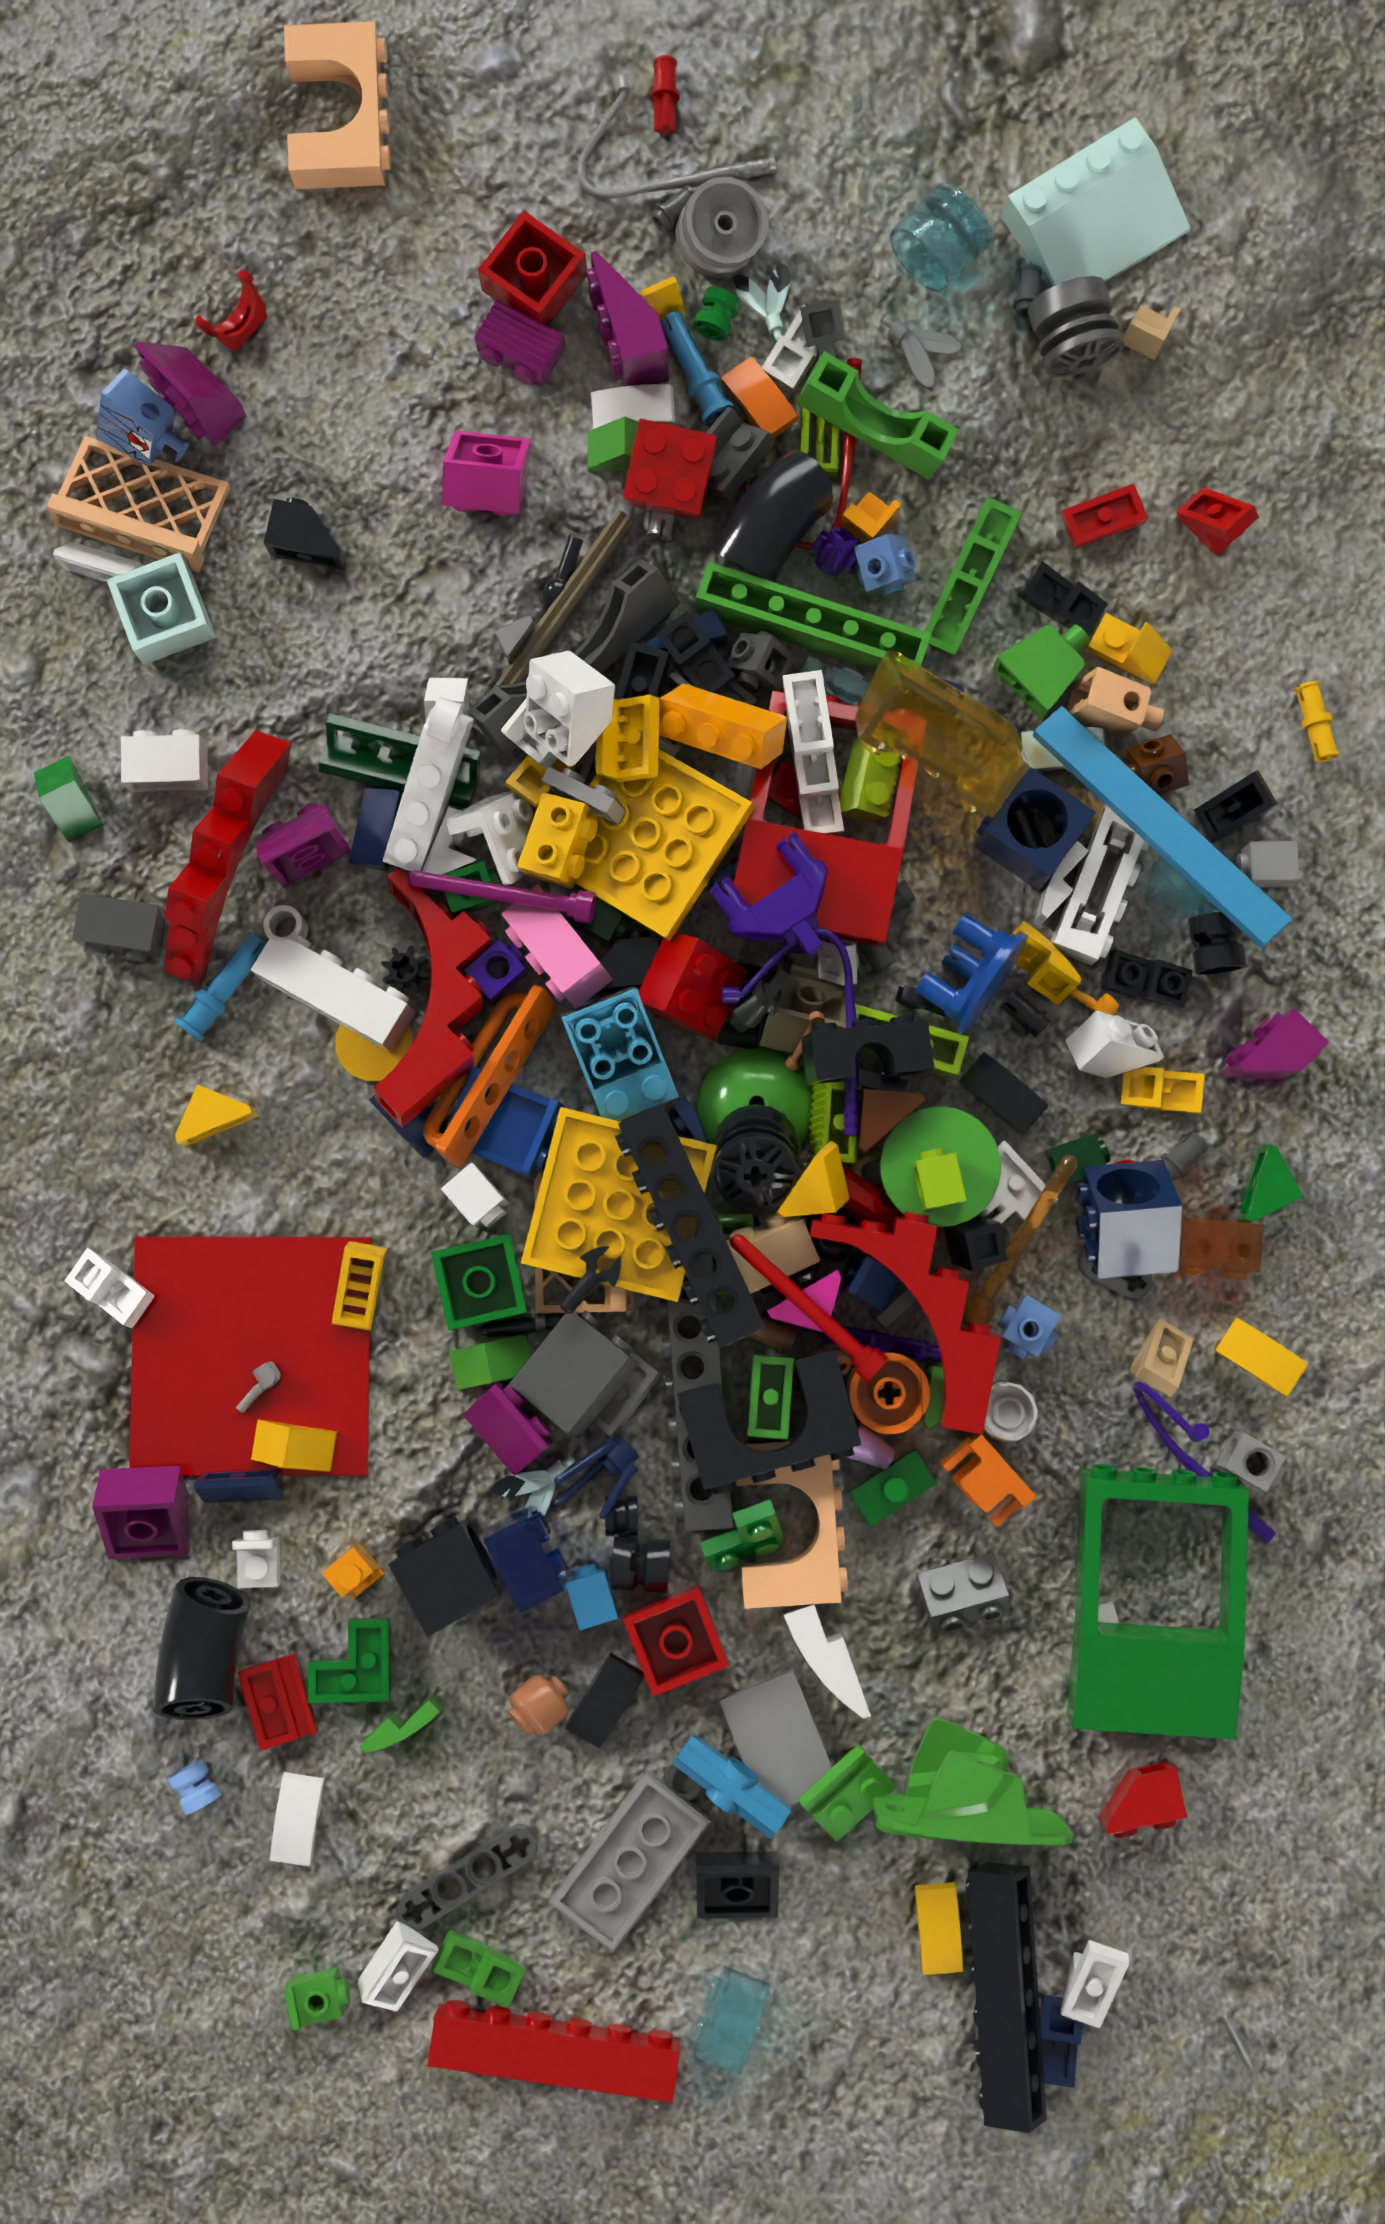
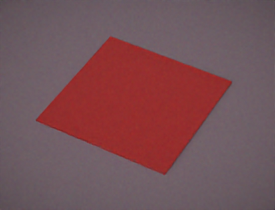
M135 1237L134 1280L155 1295V1297L133 1327L129 1468L181 1466L183 1476H201L207 1472L280 1469L282 1470V1476H368L370 1331L331 1323L344 1248L350 1241L371 1245L372 1237ZM354 1258L353 1260L354 1263L371 1266V1261L359 1258ZM355 1273L350 1275V1279L371 1282V1276ZM347 1289L346 1295L368 1299L369 1293ZM344 1304L343 1311L365 1315L366 1308ZM273 1361L281 1373V1380L259 1395L244 1413L240 1412L236 1406L250 1392L252 1387L259 1383L252 1372L264 1363ZM258 1419L338 1431L331 1471L282 1468L251 1460Z

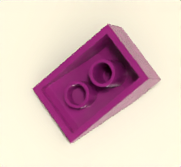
M325 802L319 806L317 803H313L303 807L296 813V818L285 824L280 821L267 826L262 831L263 835L255 839L257 855L261 864L283 888L351 852L349 844Z

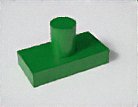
M913 1449L890 1464L887 1469H882L848 1491L869 1526L872 1527L938 1483L917 1450Z

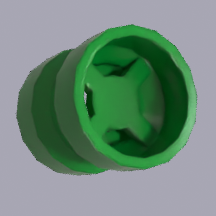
M711 286L705 291L702 299L704 307L696 313L693 328L707 339L724 342L728 339L731 331L730 321L737 316L741 307V301L729 290Z

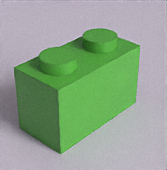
M752 1354L747 1436L788 1439L794 1358Z

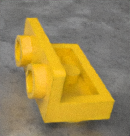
M653 695L621 700L614 698L612 721L596 739L595 763L597 775L619 782L658 777L660 698Z

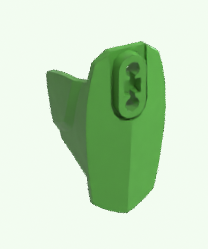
M939 1717L933 1718L925 1731L914 1758L904 1794H885L884 1797L873 1798L872 1808L877 1817V1829L894 1835L935 1840L950 1839L1022 1845L1071 1844L1074 1838V1834L1068 1825L1050 1809L1026 1807L1023 1781L1019 1776L1009 1773L1005 1748L984 1736Z

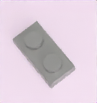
M548 767L541 781L554 793L567 799L586 803L597 815L619 825L626 811L616 801L618 797L616 793L600 784H597L595 789L585 785L586 779L568 768H565L561 773Z

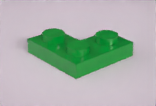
M770 1499L732 1513L737 1529L700 1543L711 1571L716 1569H732L745 1558L753 1555H769L775 1552L780 1545L786 1544Z
M390 1617L350 1618L348 1620V1659L310 1660L308 1662V1703L389 1702L391 1700Z

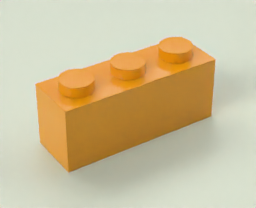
M684 683L660 698L659 736L762 769L783 753L787 716Z

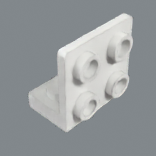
M511 790L485 797L445 820L450 835L466 831L467 836L472 837L484 833L504 886L513 884L526 876L517 867L534 818L533 809L530 803Z

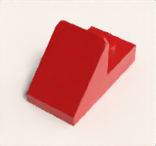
M1205 487L1176 512L1179 519L1216 555L1237 537L1241 536L1259 518L1254 505Z

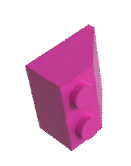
M455 430L443 460L442 506H451L455 510L469 512L475 509L487 510L498 516H508L513 513L519 514L525 495L531 439Z

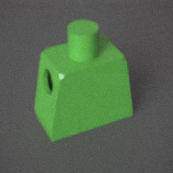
M1076 624L1062 636L1053 626L1046 625L1001 653L997 657L992 669L1042 721L1082 672L1086 663L1078 652L1090 642V638Z

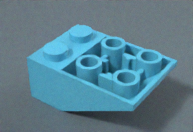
M637 988L562 1017L601 1117L621 1121L679 1097Z

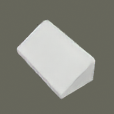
M73 542L54 549L53 552L55 560L64 570L106 583L109 578L143 566L141 562Z
M397 1921L358 1979L362 2003L398 2011L438 1952L437 1945L406 1924Z

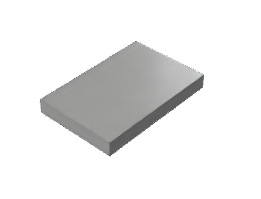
M793 1669L719 1699L743 1763L756 1774L760 1784L789 1806L798 1803V1798L832 1768Z

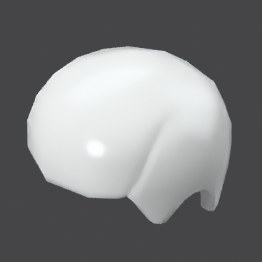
M998 1382L993 1385L984 1433L990 1439L1001 1443L1016 1442L1027 1436L1034 1429L1038 1415L1033 1395L1018 1384Z

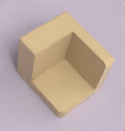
M1141 305L1124 335V345L1155 360L1181 309L1174 306L1167 318Z

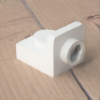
M828 938L819 939L823 945V949L818 952L819 978L845 986L844 968L838 949ZM841 940L850 958L853 984H857L859 957L856 952V944Z
M268 1530L243 1531V1538L232 1541V1550H237V1588L278 1587L280 1585L279 1536L268 1537Z

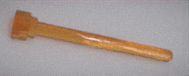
M1073 1155L1064 1156L1007 1247L1008 1260L996 1265L980 1293L975 1292L972 1297L968 1296L966 1298L963 1314L971 1320L984 1324H989L995 1314L993 1311L996 1305L993 1302L1077 1166V1159Z

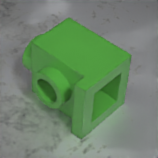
M339 1967L291 1977L284 1988L292 2031L300 2029L301 2026L341 2018L347 2008L346 2005L350 2004L351 2000L348 1981L346 1978L341 1979ZM314 1995L321 1996L324 2004L314 2006L311 1997Z

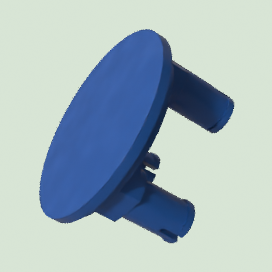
M968 913L961 917L952 934L980 950L983 957L982 961L954 943L948 952L959 960L957 961L951 956L946 955L941 964L949 967L969 980L964 989L960 988L957 991L928 971L915 991L918 995L944 1010V1015L955 1021V1025L958 1026L957 1033L965 1035L973 1027L990 1004L1015 965L1028 939V935L1023 932L1018 936L1015 934L1008 936L999 929L995 932L971 917Z

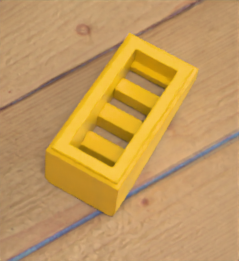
M352 1241L347 1243L344 1248L331 1324L371 1331L387 1248ZM354 1258L374 1261V1266L354 1263L353 1260ZM355 1273L371 1276L372 1278L371 1282L350 1279V1275ZM347 1289L369 1293L368 1299L346 1295ZM344 1304L366 1308V1313L363 1315L343 1311Z

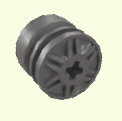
M1085 276L1061 282L1042 292L1029 304V319L1034 335L1042 340L1039 351L1040 355L1044 357L1043 364L1048 375L1052 377H1068L1090 371L1113 359L1123 349L1124 340L1122 334L1118 331L1119 324L1117 319L1113 315H1109L1113 305L1106 282L1101 277Z

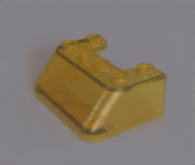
M893 650L886 652L878 664L855 715L861 745L875 755H880L881 752L890 754L893 751L905 760L909 761L911 758H914L924 764V770L934 778L943 780L945 777L954 782L958 793L962 797L959 801L967 810L974 814H979L982 811L993 818L1030 767L1017 729L1003 716Z

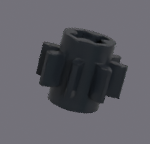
M409 946L406 953H399L396 948H392L394 956L390 962L381 961V965L389 970L390 973L382 979L383 982L389 985L396 981V990L404 993L405 988H412L414 992L419 993L417 985L421 979L430 980V976L422 971L421 968L429 962L426 956L415 959V949L413 946ZM407 962H409L414 972L413 974L406 973L404 979H402L397 969L399 967L405 968Z

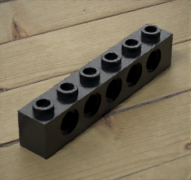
M662 1103L618 1123L621 1133L615 1135V1139L624 1158L632 1155L638 1170L631 1174L641 1195L649 1192L655 1207L648 1211L657 1231L666 1229L672 1244L665 1248L674 1268L677 1269L682 1266L689 1281L683 1283L682 1286L691 1305L700 1304L706 1318L699 1321L708 1343L717 1341L719 1348H722L766 1328L664 1104ZM658 1143L663 1146L666 1152L664 1160L656 1165L647 1163L642 1157V1151L646 1145ZM669 1179L679 1182L683 1189L682 1196L674 1202L665 1201L659 1195L660 1185ZM690 1216L697 1220L699 1233L696 1237L684 1239L677 1234L675 1227L680 1218ZM701 1253L712 1255L716 1261L715 1272L707 1277L698 1275L693 1269V1260ZM725 1290L731 1294L733 1306L728 1313L718 1314L712 1310L710 1297L715 1291Z

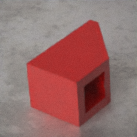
M1169 1761L1128 1769L1099 1816L1100 1826L1107 1835L1113 1834L1115 1838L1130 1837L1138 1833L1137 1828L1152 1825L1154 1829H1167L1176 1826L1177 1820L1187 1818L1177 1769Z

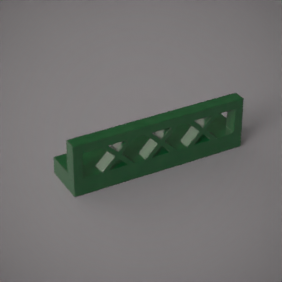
M329 713L326 720L327 742L318 762L319 772L385 789L398 790L403 793L416 753L414 750L417 749L420 736ZM338 730L348 732L355 738L338 735ZM377 740L387 742L393 748L381 746ZM465 747L461 761L470 763V768L459 766L448 805L464 809L471 806L480 780L481 751Z

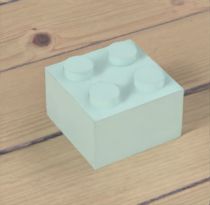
M180 552L107 579L131 648L144 665L216 638L192 571Z

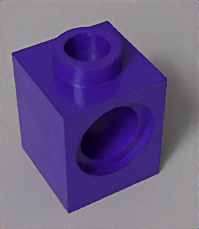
M498 939L469 965L464 972L479 984L483 994L494 1005L528 975L526 968L522 965L527 960L513 943L506 947ZM496 961H505L510 966L508 974L501 979L489 976V968Z

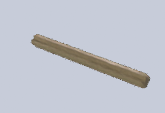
M617 511L567 581L561 594L553 601L495 686L517 684L527 680L530 659L543 657L633 528L634 520L622 511Z

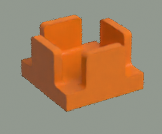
M969 1432L960 1441L961 1444L939 1463L945 1471L949 1472L969 1453L971 1454V1458L951 1476V1480L974 1506H979L984 1512H989L1008 1495V1499L987 1518L995 1527H999L1020 1507L1025 1508L1037 1497L982 1434Z

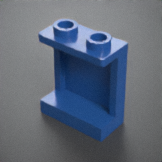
M472 1067L448 1125L482 1070ZM511 1084L471 1153L536 1179L539 1172H544L549 1153L548 1149L552 1142L560 1107L566 1108V1106L557 1100L548 1099ZM490 1086L486 1091L485 1099L488 1097V1094L490 1092ZM471 1119L467 1122L465 1132L468 1130L470 1126Z

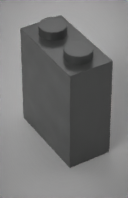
M586 1310L582 1315L575 1311L572 1314L565 1313L510 1382V1385L561 1429L578 1439L581 1438L639 1364L630 1356L634 1349L616 1334L611 1340L600 1331L604 1324Z

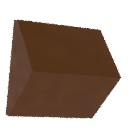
M863 1089L861 1092L860 1135L858 1136L857 1156L860 1158L895 1128L898 1123L917 1109L926 1100L921 1093Z

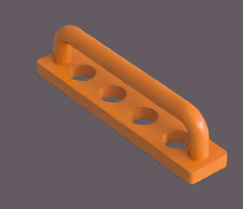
M533 985L528 994L521 992L507 994L495 1005L472 1043L475 1068L509 1012L514 1008H519L444 1134L439 1132V1128L463 1090L470 1071L439 1097L423 1126V1135L427 1143L436 1148L449 1165L459 1169L462 1168L556 1011V1003L543 987ZM529 1021V1027L527 1029V1032L524 1034L526 1024ZM510 1053L509 1061L505 1066V1060L508 1054ZM490 1086V1092L488 1094V1097L485 1099L486 1091ZM471 1119L470 1126L468 1130L465 1132L467 1122Z

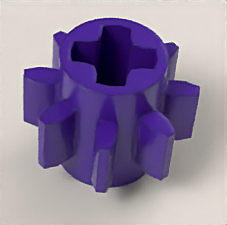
M833 527L830 533L822 530L810 549L811 552L817 554L814 560L815 565L821 571L831 576H839L842 570L847 574L850 573L857 562L854 549L858 542L857 538L851 532L841 527Z

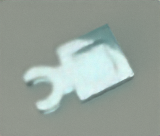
M808 657L802 672L822 670L826 692L857 706V703H862L869 683L863 681L864 677L860 673L846 667L841 670L834 666L831 669L821 661Z

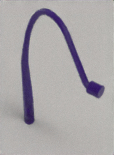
M814 928L813 931L817 936L828 938L834 943L840 953L845 976L846 1028H852L851 1022L857 1021L852 967L847 949L841 939L832 931ZM795 941L790 946L785 942L741 991H739V987H722V1003H739V999L745 998L786 952L798 942ZM859 1050L855 1056L856 1077L844 1082V1136L860 1135Z
M1134 1382L1132 1387L1134 1394L1147 1419L1167 1448L1184 1467L1197 1473V1476L1212 1477L1207 1470L1187 1455L1164 1430L1151 1410L1143 1392L1152 1398L1188 1434L1191 1441L1200 1442L1208 1438L1210 1432L1207 1425L1198 1423L1191 1426L1154 1389L1143 1382ZM1248 1507V1528L1264 1544H1267L1275 1536L1276 1532L1269 1528Z

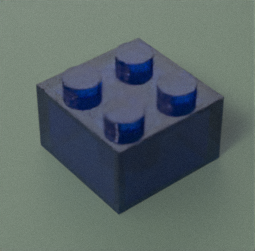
M531 1505L488 1526L483 1538L519 1613L565 1590L566 1577H568L567 1570L569 1569L561 1549L558 1547L553 1550L548 1541L550 1540L549 1534L551 1530L543 1513L540 1511L535 1514Z

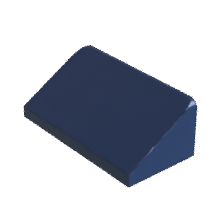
M365 788L349 864L383 871L388 870L389 863L383 862V857L401 802V791Z
M282 1470L203 1473L194 1483V1490L205 1503L282 1499L284 1495Z

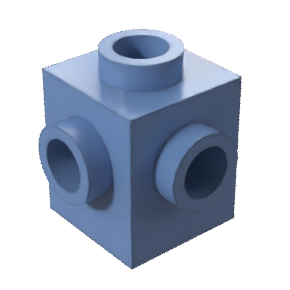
M887 533L854 547L859 564L857 568L858 578L862 586L865 587L866 592L881 593L883 598L892 597L904 592V585L917 581L914 573L916 567L915 558L912 551L907 547L904 536Z
M1021 1295L1014 1308L1008 1305L997 1322V1326L1002 1328L998 1335L1002 1340L1006 1341L1003 1348L1023 1360L1027 1354L1031 1357H1038L1040 1352L1046 1354L1057 1337V1333L1053 1329L1061 1315L1028 1295ZM1026 1323L1031 1328L1028 1336L1023 1332V1327Z

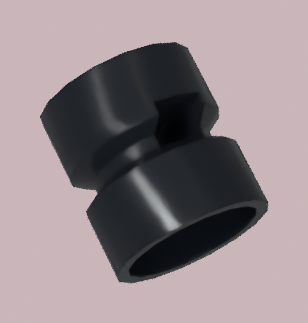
M1222 912L1202 914L1188 919L1190 940L1197 944L1198 947L1192 952L1196 975L1227 973L1247 967L1244 945L1237 942V938L1242 935V931Z
M615 1536L611 1589L633 1591L637 1585H642L645 1592L667 1593L671 1540L648 1539L645 1544H640L637 1538ZM632 1557H643L642 1572L631 1571Z

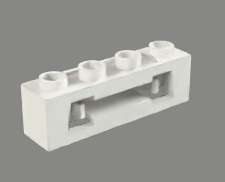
M1106 804L1102 807L1087 846L1089 852L1082 859L1072 885L1074 890L1067 898L1051 939V943L1063 955L1091 966L1099 957L1106 958L1114 939L1113 936L1108 935L1113 921L1119 923L1124 914L1128 901L1122 899L1127 885L1133 887L1139 875L1141 865L1137 864L1136 860L1140 850L1147 851L1149 844ZM1109 830L1112 834L1107 844L1103 845ZM1124 841H1129L1125 853L1116 861L1096 916L1083 911L1082 915L1077 919L1075 929L1071 928L1076 913L1086 905L1106 850L1118 854L1125 845ZM1095 920H1099L1094 933H1090Z

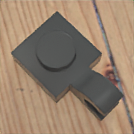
M840 300L800 307L806 346L818 345L820 357L825 351L839 359L835 342L846 340Z

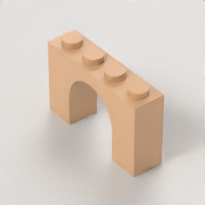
M375 21L284 25L285 63L291 82L339 81L353 87L362 96L361 106L357 115L346 126L331 132L287 134L288 170L294 188L316 189L385 185V170H391L389 145H384L383 134H390L388 109H382V98H388L389 96L386 73H381V62H387V47L385 37L378 36Z
M793 1439L745 1442L743 1444L756 1450L770 1451L784 1447ZM828 1454L814 1458L815 1466L804 1470L792 1472L791 1466L776 1469V1477L753 1483L752 1478L748 1477L736 1481L737 1486L775 1483L795 1486L811 1498L817 1512L815 1536L808 1548L800 1555L784 1561L741 1564L744 1609L842 1603L841 1592H848L846 1567H839L838 1551H845V1536L843 1526L836 1527L835 1511L842 1510V1494L840 1486H833L832 1470H839V1459L831 1461Z

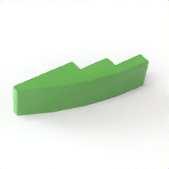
M990 497L986 498L924 632L931 633L929 644L956 656L1022 512Z

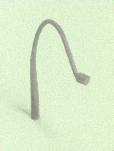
M617 75L613 78L612 83L618 98L586 144L578 162L579 182L583 189L593 196L611 199L654 191L681 189L686 185L698 187L714 177H733L741 180L742 178L746 179L777 172L775 158L769 157L767 159L738 163L732 166L728 165L697 174L621 190H600L593 187L586 179V162L592 149L624 103L626 97L630 94L629 84L625 75Z

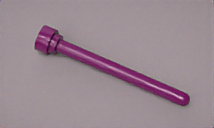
M412 871L408 875V881L412 886L567 912L568 917H574L575 922L591 924L596 909L597 896L594 892L579 890L578 894L571 893L570 896L422 871Z

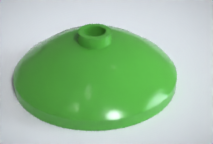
M761 1048L736 1051L717 1062L703 1080L697 1102L698 1119L708 1142L713 1145L715 1144L717 1127L726 1115L739 1107L749 1106V1101L752 1098L759 1097L764 1101V1106L772 1107L785 1114L794 1125L799 1147L810 1131L808 1127L812 1125L809 1119L813 1117L810 1113L813 1107L810 1104L814 1101L811 1097L813 1095L811 1085H807L806 1075L803 1074L800 1067L796 1071L788 1070L785 1065L788 1057L778 1052Z

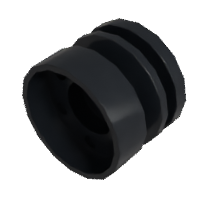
M756 1104L739 1107L724 1117L717 1127L714 1144L717 1146L714 1154L713 1178L719 1193L729 1203L741 1209L754 1211L773 1208L785 1201L796 1185L798 1176V1140L794 1125L785 1114L778 1110Z

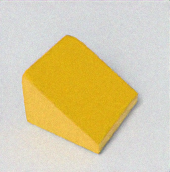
M675 276L641 290L640 295L657 311L660 321L664 318L670 324L666 315L676 311L681 312L683 319L685 318V309Z

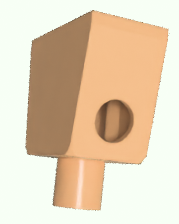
M1100 667L1095 668L1072 685L1066 710L1084 727H1103L1105 733L1116 736H1126L1139 727L1156 732L1164 716L1163 709L1148 704L1151 695L1149 687Z

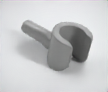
M273 1361L264 1363L252 1372L259 1383L252 1387L250 1392L236 1406L240 1412L244 1413L259 1395L281 1380V1373Z

